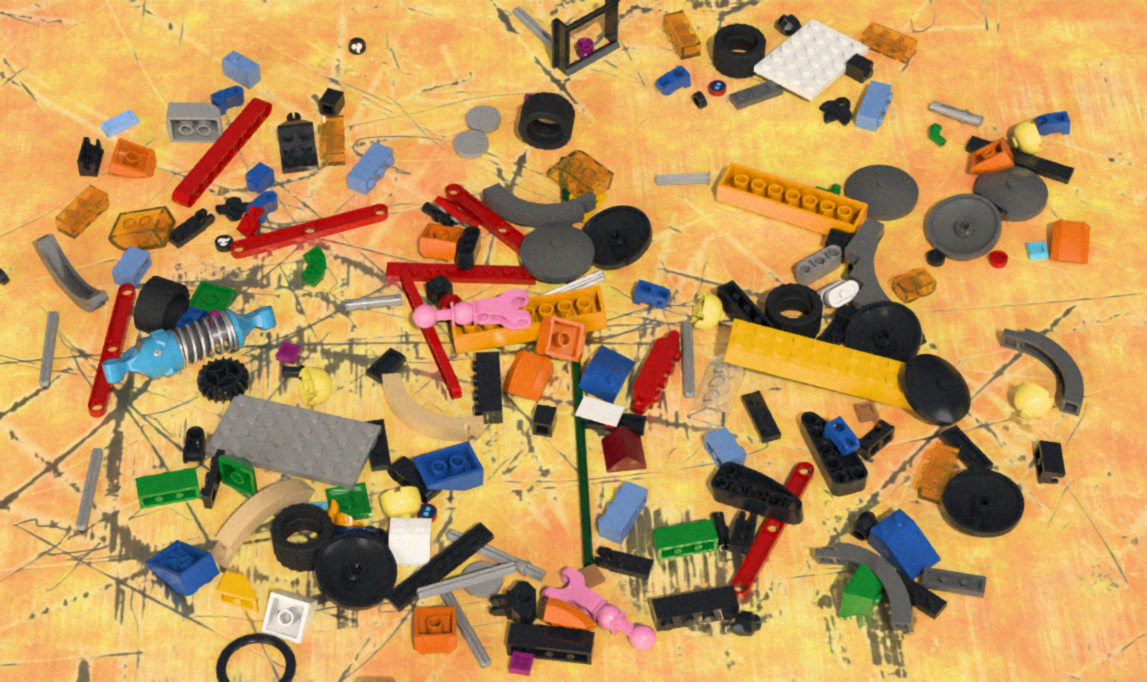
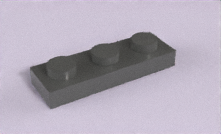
M770 80L729 94V100L737 110L783 95L784 89L781 85Z
M924 566L922 586L926 589L984 598L985 576Z

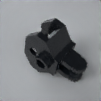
M519 581L511 590H506L507 594H498L490 597V603L496 605L490 609L492 616H507V620L532 625L537 619L536 589L527 581Z

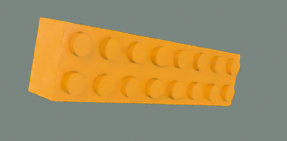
M733 162L729 164L717 186V201L824 235H828L831 228L855 235L867 218L868 204Z
M600 286L529 297L528 304L525 307L518 308L519 310H527L531 315V324L524 329L511 330L501 324L480 325L477 323L474 325V320L465 326L459 325L456 322L455 326H452L456 354L537 341L540 329L539 324L544 316H555L585 324L586 332L608 329Z

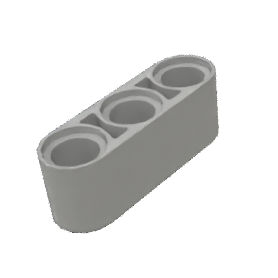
M830 245L799 262L796 268V282L807 286L838 269L841 265L842 249L837 245Z

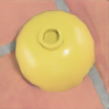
M1029 118L1020 122L1015 127V137L1012 138V142L1015 148L1018 147L1020 151L1033 155L1043 152V147L1039 148L1041 139L1035 123L1031 124L1033 119Z
M702 291L698 296L701 299L700 302L694 305L691 323L694 324L692 325L694 328L708 330L717 326L719 321H723L725 311H723L721 300L716 295Z
M304 367L301 369L299 377H302V383H298V390L302 402H307V406H315L327 401L334 388L333 380L329 374L319 367Z
M1025 382L1020 383L1014 395V404L1020 412L1019 414L1026 419L1042 418L1048 414L1055 403L1054 398L1051 400L1048 397L1050 393L1033 383H1029L1028 386L1024 385Z
M400 487L401 491L394 493V490H390L380 497V501L388 518L414 517L421 508V495L417 487Z

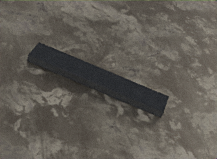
M972 135L966 146V151L972 153L992 142ZM1010 148L1014 156L1015 166L1026 168L1038 175L1068 184L1074 173V168Z
M481 522L392 590L386 600L398 612H401L418 598L417 588L442 580L493 540L494 534Z

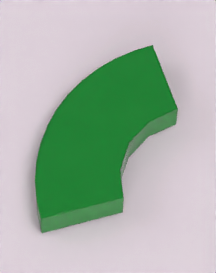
M318 245L303 254L307 267L301 273V278L313 288L322 281L327 269L325 254Z

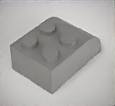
M169 102L166 120L170 143H215L223 134L221 114L217 106L210 103Z

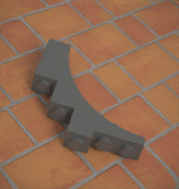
M869 216L845 248V259L850 264L855 265L849 273V280L855 281L860 290L853 299V308L857 310L874 302L891 301L881 288L874 269V256L877 246L884 235V224Z

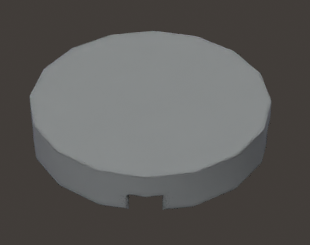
M476 106L466 114L467 127L470 130H477L484 134L497 130L501 123L499 111L491 106Z
M466 130L455 136L453 147L455 153L460 154V157L476 159L488 151L489 141L488 137L480 131Z
M487 561L474 562L463 571V575L497 565ZM503 577L464 587V590L471 596H477V598H490L500 591L503 585Z

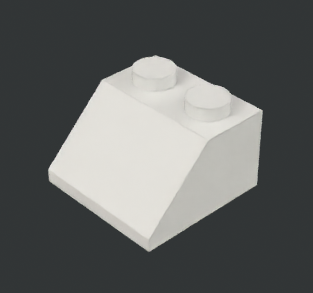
M391 517L389 549L395 557L396 564L401 566H424L430 562L432 518Z
M282 589L272 591L261 632L301 644L313 622L318 600Z

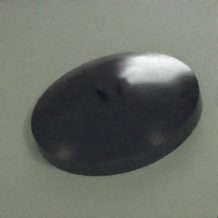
M627 205L613 206L599 212L583 228V232L590 237L594 245L593 266L605 270L620 269L637 261L647 251L653 237V229L646 214L638 208Z
M893 301L874 302L861 308L850 319L845 332L847 348L907 363L918 354L923 339L922 328L915 313L905 305Z
M919 354L905 364L900 377L901 388L907 402L919 416L935 425L951 426L967 415L971 405L970 391L961 373L951 363L936 355Z
M970 469L960 472L946 484L942 497L943 511L950 523L966 534L981 538L998 537L1012 531L1021 521L1025 505L1023 494L1017 484L1007 476L989 469Z
M350 531L335 535L323 544L315 560L314 577L319 590L331 603L343 609L362 611L374 608L386 600L397 580V564L389 547L380 539L368 533Z

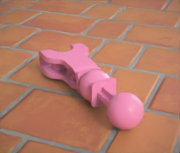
M509 289L504 291L499 297L479 299L477 301L472 300V304L461 301L453 306V302H451V309L435 310L434 307L423 304L418 306L413 313L415 324L425 329L432 327L439 320H452L453 327L455 322L465 326L474 320V325L477 323L480 325L501 324L511 330L527 328L532 321L531 315L527 310L518 309L525 307L529 302V294L524 289Z
M566 567L561 572L562 582L567 586L566 588L556 589L549 586L541 592V597L545 604H547L549 597L565 601L583 611L595 623L598 622L602 629L611 630L612 635H616L618 631H621L629 636L632 646L637 650H649L656 642L655 631L650 626L645 624L635 626L626 620V611L623 610L621 612L616 605L607 604L606 599H603L602 596L586 587L583 574L571 567Z

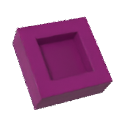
M283 341L276 354V360L294 365L302 352L301 346Z
M513 651L509 673L530 676L534 654Z

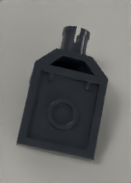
M294 112L295 118H293L292 113H289L287 121L277 126L283 174L319 170L313 122L301 120V115L297 112Z

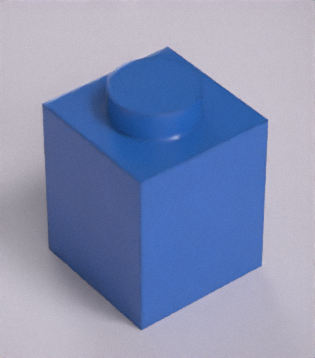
M261 162L245 174L247 187L259 194H262L275 183L274 169Z

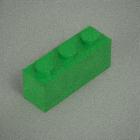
M196 467L135 478L140 509L200 499Z
M712 519L699 520L697 522L681 523L653 529L652 543L657 560L661 561L717 551L718 535Z

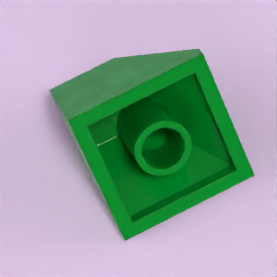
M234 454L219 456L218 461L222 484L250 496L256 495L258 489L255 470L251 462L244 457H238Z
M864 563L860 564L843 591L840 617L845 618L872 612L875 605L879 606L883 599L881 582Z

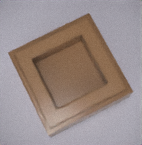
M873 401L854 404V410L859 423L879 419V414Z
M595 563L578 570V572L583 574L585 585L589 589L605 582V577Z

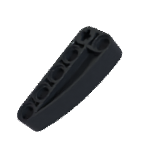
M814 412L803 413L801 416L800 433L831 494L841 497L863 491L866 488L868 471L856 451L846 456L842 455L831 439H827L823 435L827 421Z
M725 462L720 466L711 481L713 499L719 503L757 513L758 515L791 525L800 524L804 519L802 501L795 494L774 479L749 467L734 462Z

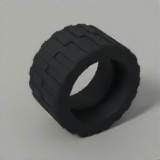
M735 23L722 27L714 36L713 65L716 67V70L723 75L735 79H744L758 74L754 72V66L765 58L766 38L758 28L747 24ZM731 50H744L747 52H735Z
M551 92L535 93L524 101L518 126L519 134L525 142L535 148L543 150L559 149L571 139L575 109L569 100L561 95ZM538 119H548L556 123H544Z
M153 276L147 280L139 292L134 307L133 318L135 327L149 334L158 329H172L175 331V324L189 307L190 294L187 286L160 276Z
M798 283L783 284L775 287L768 294L764 315L774 324L777 330L815 339L820 332L823 302L820 295L806 285ZM794 310L802 312L806 316L802 318H789L780 313Z
M299 503L284 508L278 513L271 527L273 549L277 561L292 571L309 572L314 570L315 560L320 548L334 536L333 523L328 512L313 504ZM300 531H312L320 535L316 540L307 544H294L287 541L288 537Z

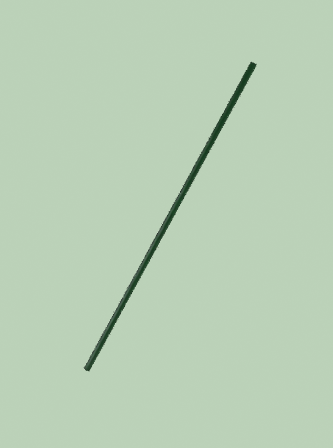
M561 157L559 159L562 202L564 200L566 202L569 201L570 195L569 164L567 157ZM580 360L579 363L571 361L583 566L587 567L594 563L585 421L580 420V417L575 415L583 399V389L578 387L582 379Z

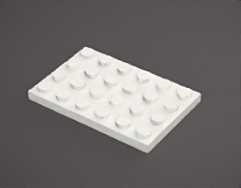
M811 19L754 66V72L812 101L845 73L846 63L856 53L864 57L869 52V47L819 21Z

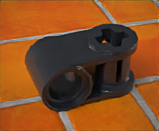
M193 426L186 433L183 463L200 462L204 464L206 456L204 430L200 426Z

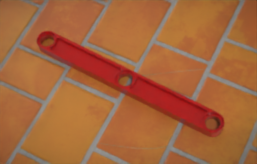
M453 183L446 186L445 194L448 200L459 204L478 219L483 228L520 256V246L526 237L460 185ZM454 190V191H457L458 193H457V194H450L449 192ZM502 228L507 229V231L503 233L499 232L498 230Z
M375 204L237 240L230 245L231 256L235 259H242L382 222L388 218V207L384 204ZM377 211H384V212H385L384 214H380V215H379V214H376ZM308 229H313V230H315V231L312 232V233H307V232H305V231L308 230ZM236 248H243L240 252L234 251Z
M401 275L402 289L414 313L418 306L423 305V301L411 275ZM434 326L426 329L420 328L451 399L462 398L460 384Z
M129 283L121 285L118 289L91 390L88 410L90 416L94 418H100L106 414L114 383H107L102 363L109 359L121 358L136 300L135 287ZM125 291H132L129 295L123 294ZM111 347H116V348H117L116 351H113V352L108 351V349L111 348ZM94 406H102L100 410H92Z
M809 462L799 463L785 486L800 500L813 479L814 466ZM802 469H807L810 471V473L804 475L801 474L799 471ZM767 518L750 548L749 554L746 555L732 580L731 585L733 587L742 585L746 588L741 592L735 590L737 599H743L748 596L788 523ZM770 526H775L779 530L776 532H771L767 528Z

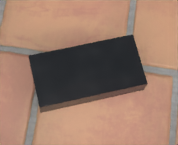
M390 347L366 370V375L382 384V374L394 373L406 361V356Z

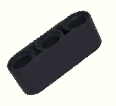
M467 227L463 232L458 246V268L461 270H470L475 266L481 248V231L477 227Z
M402 456L387 468L390 477L402 487H417L421 495V502L424 504L442 492V490L427 489L414 462L406 456Z

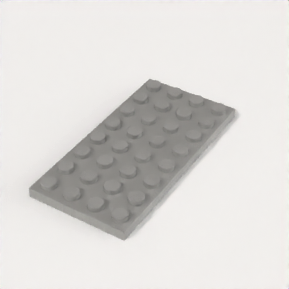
M239 394V396L233 397L205 449V454L209 457H215L217 449L225 450L226 455L234 454L238 457L246 458L256 468L353 490L370 457L369 454L377 442V437L382 432L381 425Z

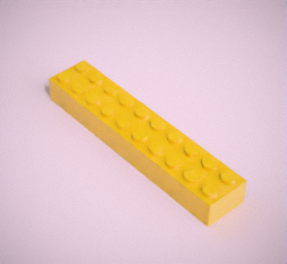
M734 318L723 362L913 411L903 394L900 382L901 372L906 363Z

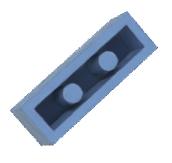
M871 80L857 113V128L876 132L878 126H882L883 114H887L888 103H891L893 99V93H891L892 85Z
M374 142L348 173V189L364 195L373 190L379 179L384 177L387 169L394 164L393 149Z
M626 481L623 487H619L614 501H610L607 506L606 514L599 518L597 524L599 536L621 545L648 502V489Z

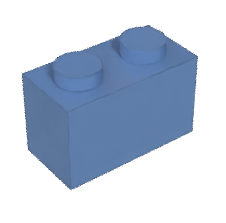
M233 50L222 59L224 75L247 89H251L261 81L259 64Z
M129 246L127 251L122 254L118 264L112 269L114 283L120 286L129 283L134 285L136 289L152 265L150 252Z
M726 427L705 435L704 448L718 468L725 462L745 465L746 452L742 446L738 445L734 434L730 433Z

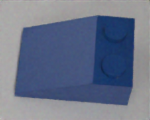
M601 345L585 370L578 387L613 404L636 362Z
M469 441L412 458L427 489L465 491L483 485L484 469Z
M900 508L870 529L868 544L898 571L912 580L923 574L924 566L933 567L941 561V558L915 521Z
M176 540L145 562L170 587L185 596L193 595L200 587L210 583L214 577L220 574L211 553Z

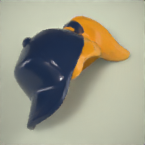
M334 499L331 500L328 515L332 519L336 535L350 531L368 534L376 533V527L364 526L362 522H356L349 515L339 512L338 503Z

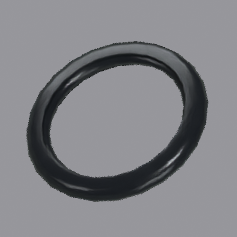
M262 633L248 634L235 639L221 652L215 669L218 682H230L226 672L227 662L235 651L249 644H268L277 648L283 654L286 668L279 682L292 681L296 672V658L292 649L278 637Z

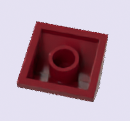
M621 425L601 440L607 473L646 469L647 466L640 435Z

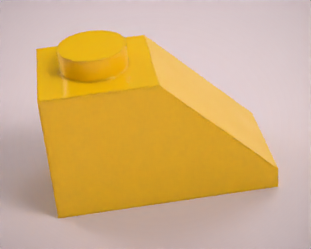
M226 571L217 588L219 603L258 612V599L246 576L237 572Z

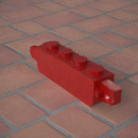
M677 330L670 331L666 338H657L632 387V402L634 403L632 412L644 415L648 409H653L655 403H659L661 391L666 389L668 377L673 375L675 363L679 362L682 356L679 342L680 332Z

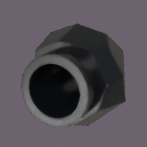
M783 14L777 22L780 31L785 35H793L802 28L799 20L793 14L788 16Z
M865 511L854 518L851 533L855 538L865 541L869 537L870 529L878 524L875 514Z
M741 611L736 616L735 622L730 624L731 631L739 636H753L755 631H759L761 628L760 617L751 611Z

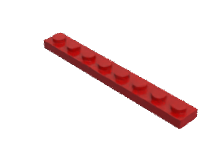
M388 262L386 281H400L401 275L410 274L414 282H428L442 274L450 283L536 285V278L531 276L523 266L475 265L473 269L461 270L458 268V264Z

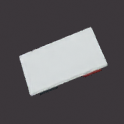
M584 396L575 415L579 416L580 420L587 422L591 420L604 423L605 427L614 429L617 427L625 407Z

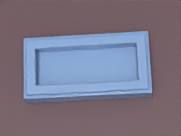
M129 109L99 125L100 129L111 138L139 124L140 121Z

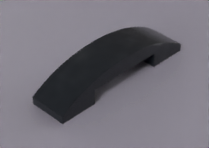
M846 304L842 305L835 313L832 323L821 337L818 336L816 340L840 346L845 339V332L850 319L859 310Z

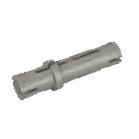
M935 100L931 103L930 111L960 120L961 123L966 122L978 127L982 125L983 116L973 114L967 109H958Z
M402 295L361 296V298L344 299L345 311H367V309L402 306Z

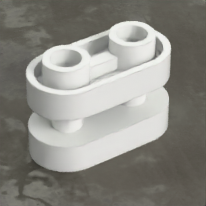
M837 280L820 289L817 294L821 297L823 307H840L855 298L859 292V286L852 280Z

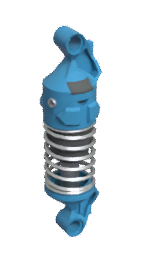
M262 306L247 314L225 309L219 312L221 325H219L217 318L211 314L210 322L212 328L207 319L202 317V326L197 321H193V327L185 323L184 328L180 329L176 326L175 331L172 329H158L150 332L149 336L138 339L136 345L129 348L121 358L109 359L102 363L107 383L119 382L124 379V375L128 371L139 372L151 380L162 376L168 378L178 374L179 370L187 368L189 363L196 365L198 359L205 361L207 356L214 358L215 353L222 355L224 350L226 352H231L232 349L239 350L243 348L247 336L254 327L266 330L277 325L272 306ZM224 340L228 342L229 349L224 345ZM219 342L221 352L216 349L215 343Z

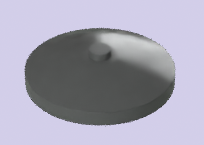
M880 164L865 166L855 171L849 177L845 191L847 198L868 204L867 217L869 216L877 221H893L907 216L916 207L919 195L917 183L907 172L894 166Z
M1013 166L998 172L981 174L975 185L974 194L980 193L1007 211L1003 221L1021 222L1035 218L1045 209L1048 200V189L1045 182L1036 173L1019 166Z
M968 193L957 194L940 202L931 212L927 223V233L933 248L944 253L946 258L956 261H968L984 256L995 247L1002 232L1001 216L996 206L982 196Z
M550 224L534 229L523 239L520 246V261L523 268L531 276L541 281L565 283L582 277L590 270L594 262L595 249L590 237L582 230L565 224Z

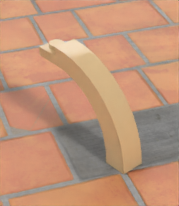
M401 373L382 374L384 397L390 410L400 422L413 431L433 439L453 442L465 441V435L484 434L483 415L452 417L428 411L418 405L408 395L402 382Z
M288 479L277 482L258 492L245 502L221 528L215 537L218 539V542L211 551L213 559L222 567L227 568L241 545L260 524L284 508L299 503L306 504L316 490L302 479Z

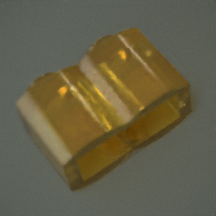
M924 267L911 270L909 274L896 276L892 282V290L904 304L917 300L919 297L932 294L936 289L937 281Z

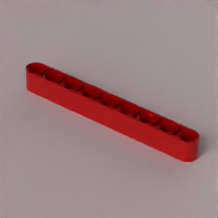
M256 97L253 98L172 193V201L191 208L268 118L272 111V104Z

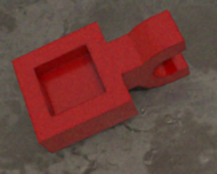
M250 205L248 209L249 214H244L236 229L247 238L255 236L261 225L258 219L265 210L260 206L256 208L254 205Z

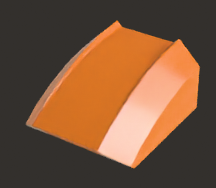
M1004 137L970 154L969 173L987 174L1015 166L1014 156Z
M118 138L108 173L126 177H153L157 163L155 152L153 149Z
M1062 218L1053 222L1050 259L1088 263L1090 226L1085 221H1069Z
M428 223L420 236V253L425 258L450 261L458 252V246L465 229Z
M544 316L539 324L540 329L535 347L537 354L579 363L584 351L586 325L555 316Z
M526 350L518 352L510 367L502 390L520 397L539 401L554 373L553 362L547 356L544 357L527 352Z
M549 597L543 619L548 625L583 631H593L598 626L577 607L560 599Z
M456 606L414 608V650L422 655L433 653L450 654L457 648Z

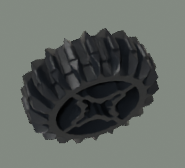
M224 356L220 360L215 357L213 362L208 360L207 365H202V370H199L197 376L198 390L203 397H207L208 401L213 400L215 404L219 401L223 404L225 401L231 402L234 396L244 395L245 391L248 390L250 382L249 371L245 368L244 363H240L238 359L233 361L232 357L225 359Z

